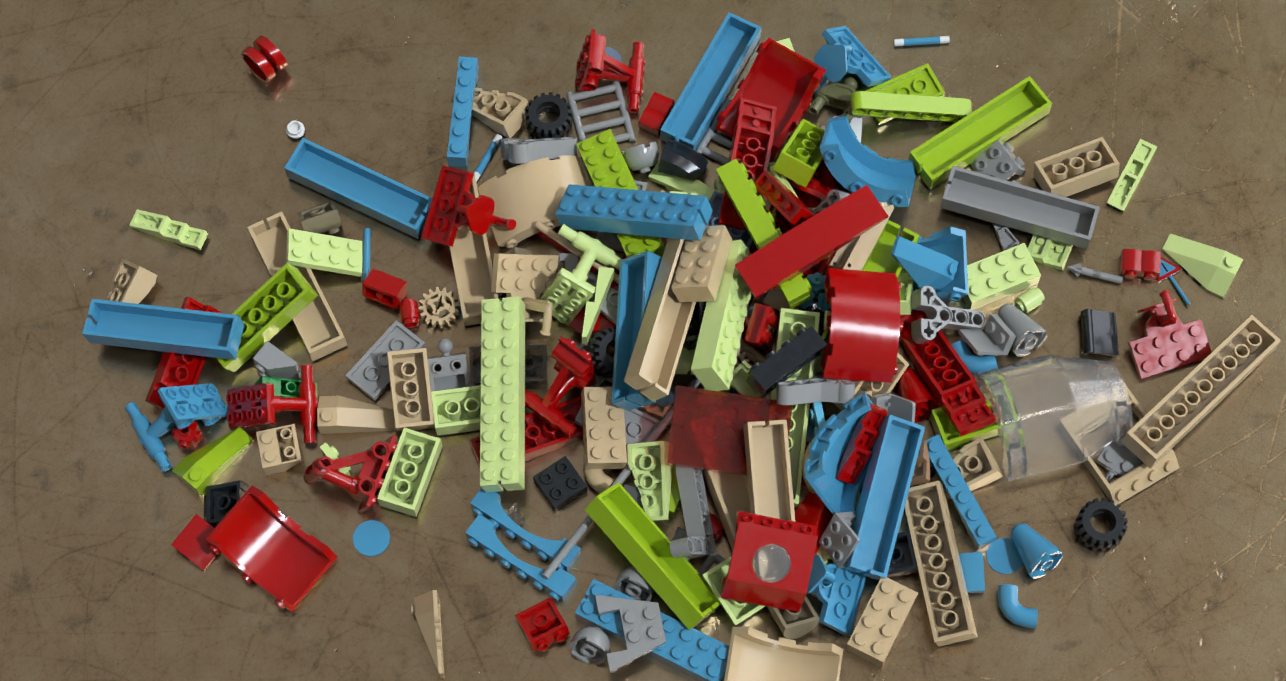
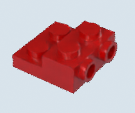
M551 597L515 615L534 652L538 650L545 651L548 649L549 644L555 641L562 642L570 634L567 624Z

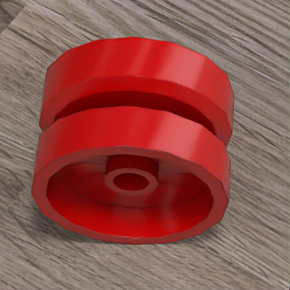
M260 35L254 40V47L248 46L241 52V56L256 76L269 83L276 76L275 71L281 72L288 64L280 50L269 39Z

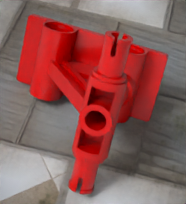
M591 29L590 34L586 35L585 43H583L582 51H580L579 59H577L576 70H578V75L575 78V87H578L577 93L582 92V90H596L598 80L606 79L627 82L626 94L629 97L627 111L629 113H638L639 98L643 95L644 43H633L632 57L629 59V66L605 53L606 37L595 34V30Z
M755 303L751 317L746 316L744 320V330H746L744 341L749 342L748 344L768 351V348L773 346L775 340L773 332L774 329H778L779 314L770 306Z
M561 336L559 343L551 353V357L557 361L553 368L559 372L544 399L535 392H528L525 389V407L550 424L552 428L560 429L571 438L578 428L564 419V414L554 407L569 389H573L575 385L581 390L584 387L594 386L596 379L592 356L586 350L582 349L581 351L575 347V342L570 338L565 339Z
M300 365L301 383L299 385V397H280L274 395V384L270 383L228 389L226 401L228 403L227 422L229 428L254 427L257 424H275V413L280 411H300V424L303 426L304 432L303 443H316L315 425H317L318 400L316 397V384L313 382V365Z
M392 435L384 442H376L364 452L332 460L327 456L318 458L306 468L303 479L307 483L323 479L346 489L352 499L360 502L357 512L361 514L368 510L370 506L373 507L377 496H375L376 489H380L384 478L381 476L383 471H387L390 465L388 458L390 453H393L396 449L397 442L395 440L397 436ZM363 463L358 477H351L337 471Z

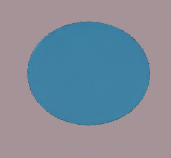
M375 520L361 523L353 534L355 548L366 556L381 554L390 542L388 528L383 523Z
M997 539L987 549V561L991 568L998 573H1014L1023 564L1012 539Z

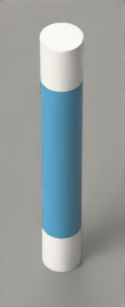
M949 36L894 39V47L949 43L950 39Z
M499 134L495 135L474 171L476 183L503 138Z

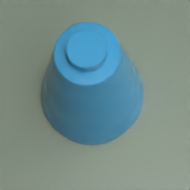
M1019 523L1012 528L1011 537L1028 574L1033 579L1046 575L1045 570L1048 568L1053 570L1063 558L1061 550L1025 523Z

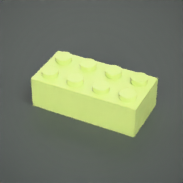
M1025 243L967 265L968 295L963 296V299L968 309L974 310L1038 284L1041 274Z
M407 428L403 429L377 498L379 506L417 517L443 447L440 438Z

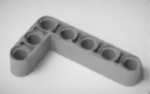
M696 459L678 463L676 465V475L687 537L670 542L671 554L675 558H699L715 553V542L701 465Z

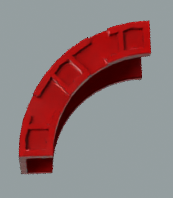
M768 38L764 43L761 42L756 50L758 55L746 78L740 81L737 87L739 90L725 111H721L717 116L718 124L716 129L733 138L741 98L777 107L773 131L774 138L770 154V160L774 161L784 148L786 139L792 136L812 101L811 97L814 91L819 88L827 70L773 39Z
M828 268L824 286L826 303H830V312L827 313L826 331H830L829 342L826 343L827 345L823 350L820 365L823 378L892 383L893 375L897 374L898 367L896 361L899 337L903 330V321H900L899 293L901 282L898 281L896 273Z
M252 485L205 540L210 544L209 549L213 553L222 555L242 573L240 577L248 584L254 583L275 600L274 603L282 610L287 608L292 612L338 556L329 546L319 541L313 535H307L302 531L300 525L289 516H284L278 510L279 507L263 491Z

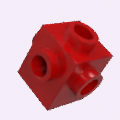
M194 421L183 429H178L177 426H174L172 437L177 446L196 450L197 444L201 441L202 432Z

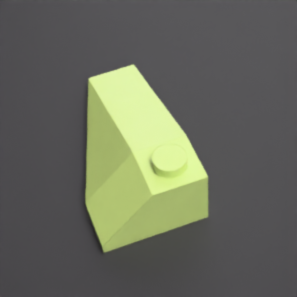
M1174 234L1169 235L1162 248V251L1177 265H1181L1191 278L1194 277L1204 290L1222 299L1243 261L1242 258L1227 251Z
M656 441L627 444L628 465L630 470H632L635 485L638 487L641 495V502L645 513L652 521L668 520L673 470L672 443Z

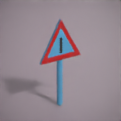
M1161 257L1160 275L1157 278L1158 283L1169 277L1185 303L1190 305L1189 300L1172 276L1181 271L1182 268Z

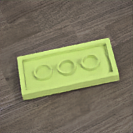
M289 228L287 231L286 263L360 277L362 274V241Z

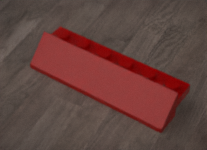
M185 297L181 309L222 313L210 305L199 303L191 297ZM164 352L145 401L156 406V410L162 411L165 405L159 397L158 389L196 385L206 356Z

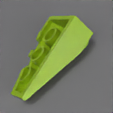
M239 427L184 457L172 470V473L201 496L205 492L206 486H210L254 439Z

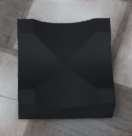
M566 456L533 476L534 483L544 494L555 512L574 498L588 491L587 485Z

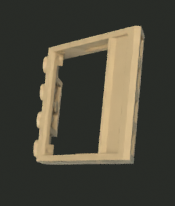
M879 202L890 217L894 210V205H887V202ZM889 217L837 250L823 276H826L828 268L862 270Z
M1123 381L1116 383L1057 418L1063 435L1109 500L1114 501V505L1120 504L1180 468L1175 452L1171 449L1151 469L1143 463L1115 481L1108 483L1079 442V438L1129 409L1133 410L1139 420L1146 415L1144 409Z

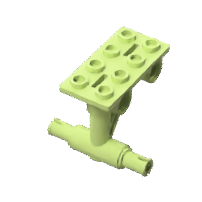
M563 224L557 234L571 241L573 247L584 253L572 272L564 268L560 269L553 283L549 284L540 300L549 301L552 305V316L559 322L569 325L595 292L596 287L586 282L587 274L594 261L597 260L605 266L611 265L620 271V260L623 259L616 256L612 249L603 245L599 240L588 236L582 231L576 232Z

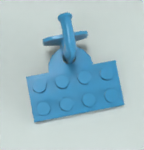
M846 26L825 29L821 34L826 39L825 41L828 45H822L814 57L815 64L827 70L819 88L825 86L829 80L831 82L840 81L846 72L857 74L861 82L867 87L882 84L892 78Z
M814 555L807 594L814 590L817 598L823 603L818 622L845 636H851L866 576L843 568L839 569L834 561L833 564H824L819 555Z

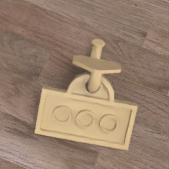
M494 253L491 292L506 293L507 297L519 296L525 304V322H543L540 333L550 336L552 305L549 301L540 300V295L544 293L549 284L553 283L557 276L559 255ZM530 311L543 312V318L530 316Z

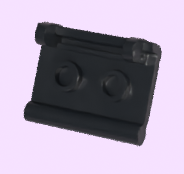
M1093 309L1081 311V315L1078 317L1082 328L1083 347L1080 349L1081 354L1087 355L1092 353L1118 358L1119 346L1116 313Z

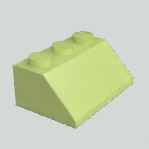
M481 385L431 392L437 436L480 430Z
M729 557L702 576L736 626L766 606L721 598L722 580L728 573L731 559Z

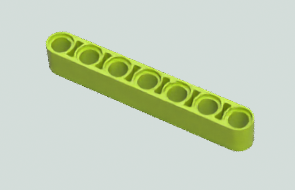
M856 91L850 94L851 112L853 115L958 122L972 113L971 100L966 98Z

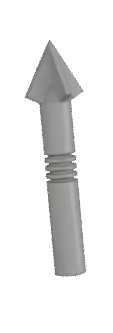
M1081 263L1067 266L1077 277L1082 274L1121 284L1123 280L1121 276L1082 267Z

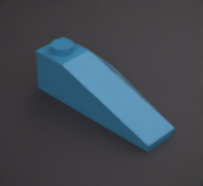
M896 236L891 255L901 268H905L909 273V278L917 283L916 287L918 289L924 286H931L937 293L954 280L959 262L944 254L900 236Z

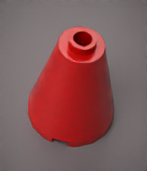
M907 368L897 382L898 395L915 403V423L927 420L930 417L931 410L939 408V403L913 369Z

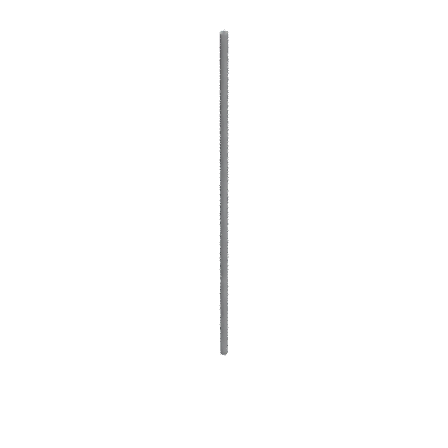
M768 292L754 300L747 309V317H751L755 303L762 304ZM696 376L645 442L656 441L701 383ZM628 464L611 486L618 482L622 485L632 470H630ZM589 515L543 572L542 576L548 580L594 521Z

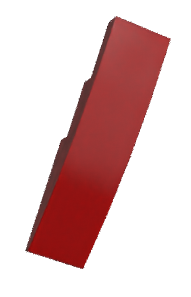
M871 403V410L864 413L859 420L836 475L837 479L854 485L871 457V448L880 434L878 429L888 414L886 409Z

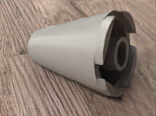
M1004 304L999 308L997 315L1016 335L1011 348L1018 357L1030 354L1029 350L1032 348L1038 349L1044 343L1047 334L1042 326L1013 304Z

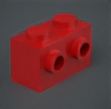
M374 268L362 282V296L397 309L407 295V281Z

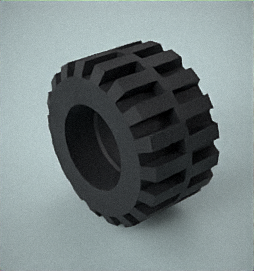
M549 92V95L541 93L540 97L536 95L534 96V101L530 100L528 102L529 106H526L525 109L526 127L529 130L530 136L534 135V139L566 137V133L571 131L572 113L570 104L566 102L564 97L560 98L559 94L554 96L553 92ZM545 113H553L559 117L552 123H544L539 120L540 116Z
M609 328L593 333L591 335L592 338H589L588 345L584 347V350L592 356L594 372H596L597 376H603V378L613 377L614 361L612 363L608 359L606 348L608 343H610L615 350L616 329Z
M1096 498L1092 502L1088 501L1081 508L1076 518V536H1080L1078 540L1080 543L1084 541L1086 548L1091 546L1092 551L1100 549V552H1104L1106 549L1109 551L1114 546L1116 547L1125 535L1128 527L1126 526L1128 520L1124 518L1126 513L1124 510L1120 511L1121 506L1119 504L1117 506L1114 505L1113 500L1107 502L1106 498H1102L1101 501ZM1094 517L1105 518L1109 521L1112 531L1108 533L1097 532L1092 527L1090 519Z

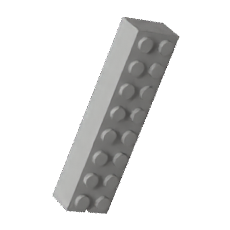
M952 166L940 207L1088 249L1100 209L1099 206Z

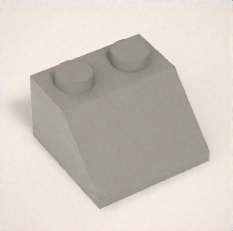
M268 341L253 357L255 368L258 370L257 374L260 377L301 379L298 363Z

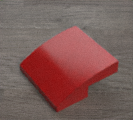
M195 514L171 544L204 571L217 556L209 549L210 544L205 540L214 527L197 514Z

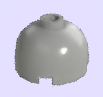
M651 142L648 146L642 144L621 151L628 168L633 171L639 170L640 174L651 171L650 167L654 166L659 159L657 142Z
M627 567L620 572L614 585V589L617 588L619 592L636 600L650 602L654 593V589L635 567Z
M592 626L583 627L574 634L569 644V649L572 648L571 653L578 660L587 664H591V661L597 662L596 665H600L606 661L607 653L610 652V641L605 632L600 628Z

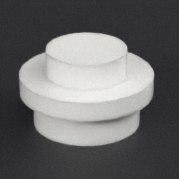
M296 120L291 121L286 127L287 135L293 139L302 137L305 133L304 125Z

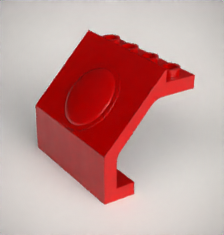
M766 170L754 182L757 190L777 209L775 229L779 228L782 234L815 215L780 180Z

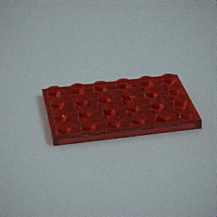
M676 386L666 464L747 476L743 425L747 422L765 421L767 423L774 420H787L789 441L792 405L777 404V400Z

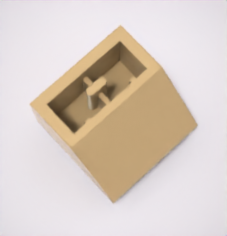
M295 424L256 432L262 468L265 475L287 471L302 461Z

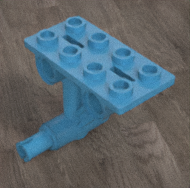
M212 383L159 388V397L165 408L152 424L145 415H142L136 402L125 406L139 442L144 446L150 458L155 459L161 472L168 471L172 468V464L165 454V447L159 438L160 436L171 431L174 426H177L178 429L186 428L195 420L201 419L205 426H211L221 417H227V405Z

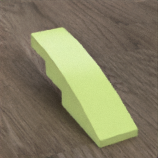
M1142 139L1139 140L1107 204L1119 210H1125L1157 146Z
M657 162L648 176L650 181L664 185L668 191L687 192V194L691 192L706 193L708 201L715 190L699 180L693 181L658 172L659 162Z
M138 209L129 225L131 228L198 250H201L208 236L205 230L189 227L187 223L174 221L168 216Z

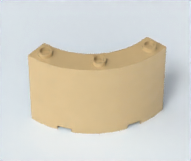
M562 155L558 156V159L549 160V157L510 168L506 170L507 174L499 178L497 176L492 177L480 185L478 190L480 195L494 200L495 208L493 215L516 221V227L513 230L491 224L498 246L513 248L520 241L541 232L534 227L537 221H540L550 229L561 226L555 213L568 185L589 186L579 157Z
M749 626L733 627L724 681H839L843 649L833 643L808 642V646L797 645L796 640L778 637L777 640L770 639L767 633Z

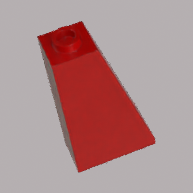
M809 492L795 510V522L817 526L816 536H818L815 550V555H817L820 547L818 542L830 523L833 514L817 493Z

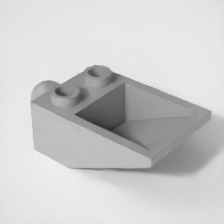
M447 338L441 339L437 347L442 355L427 357L431 391L470 387L466 352L450 354L453 348L451 340ZM458 361L461 363V367L455 368L453 364ZM436 364H440L442 366V369L440 371H436L434 369V366Z

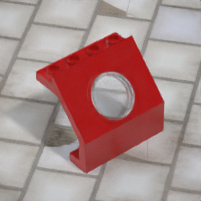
M738 511L727 576L723 577L721 598L800 612L807 594L818 536H816L817 526Z

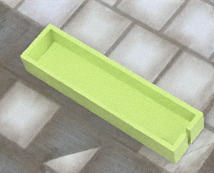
M742 240L732 241L716 300L706 302L691 371L708 392L729 390L730 383L733 380L734 365L737 362L736 356L740 348V338L744 330L748 303L751 299V290L735 267V264L751 255L748 247L745 246Z

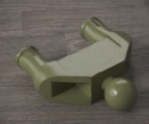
M848 77L844 80L843 84L833 83L819 88L814 94L813 102L807 109L808 112L816 116L823 105L845 110L840 117L847 116L850 123L855 116L851 112L850 94L856 92L857 80L853 77Z

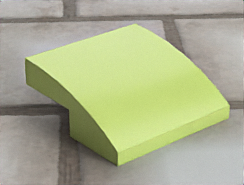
M1033 234L1028 251L1034 261L1063 271L1073 245Z

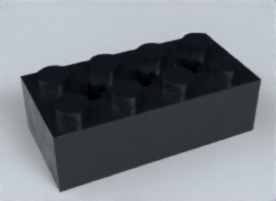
M812 326L808 329L805 327L801 329L792 341L790 339L786 340L777 352L775 350L770 352L765 357L766 360L763 363L757 362L750 368L751 371L748 373L749 376L746 382L760 400L777 388V383L785 382L822 354L827 344Z

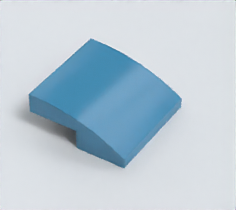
M983 552L959 553L967 592L984 593Z

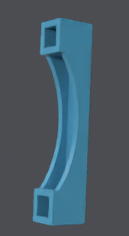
M459 56L447 152L448 166L467 167L472 107L479 72L478 58Z
M939 434L926 440L930 466L952 499L974 546L979 550L994 542L997 537Z
M481 487L470 502L472 513L476 516L482 515L494 523L496 529L499 527L504 530L506 536L511 539L515 537L521 541L520 544L528 550L531 548L537 552L536 555L545 561L548 559L552 562L568 540L566 538L562 541L549 540L524 530L503 510L500 505V495L496 492H485ZM574 545L557 567V570L562 568L569 572L581 555V548Z
M479 514L465 532L468 539L467 542L474 547L479 546L484 549L483 552L490 558L496 557L499 559V563L505 568L509 569L511 567L514 569L516 575L524 580L527 578L532 581L531 584L538 590L544 589L547 591L548 596L553 600L564 602L577 584L576 577L559 568L553 572L548 580L545 579L542 574L546 569L532 566L514 556L498 539L495 533V524Z

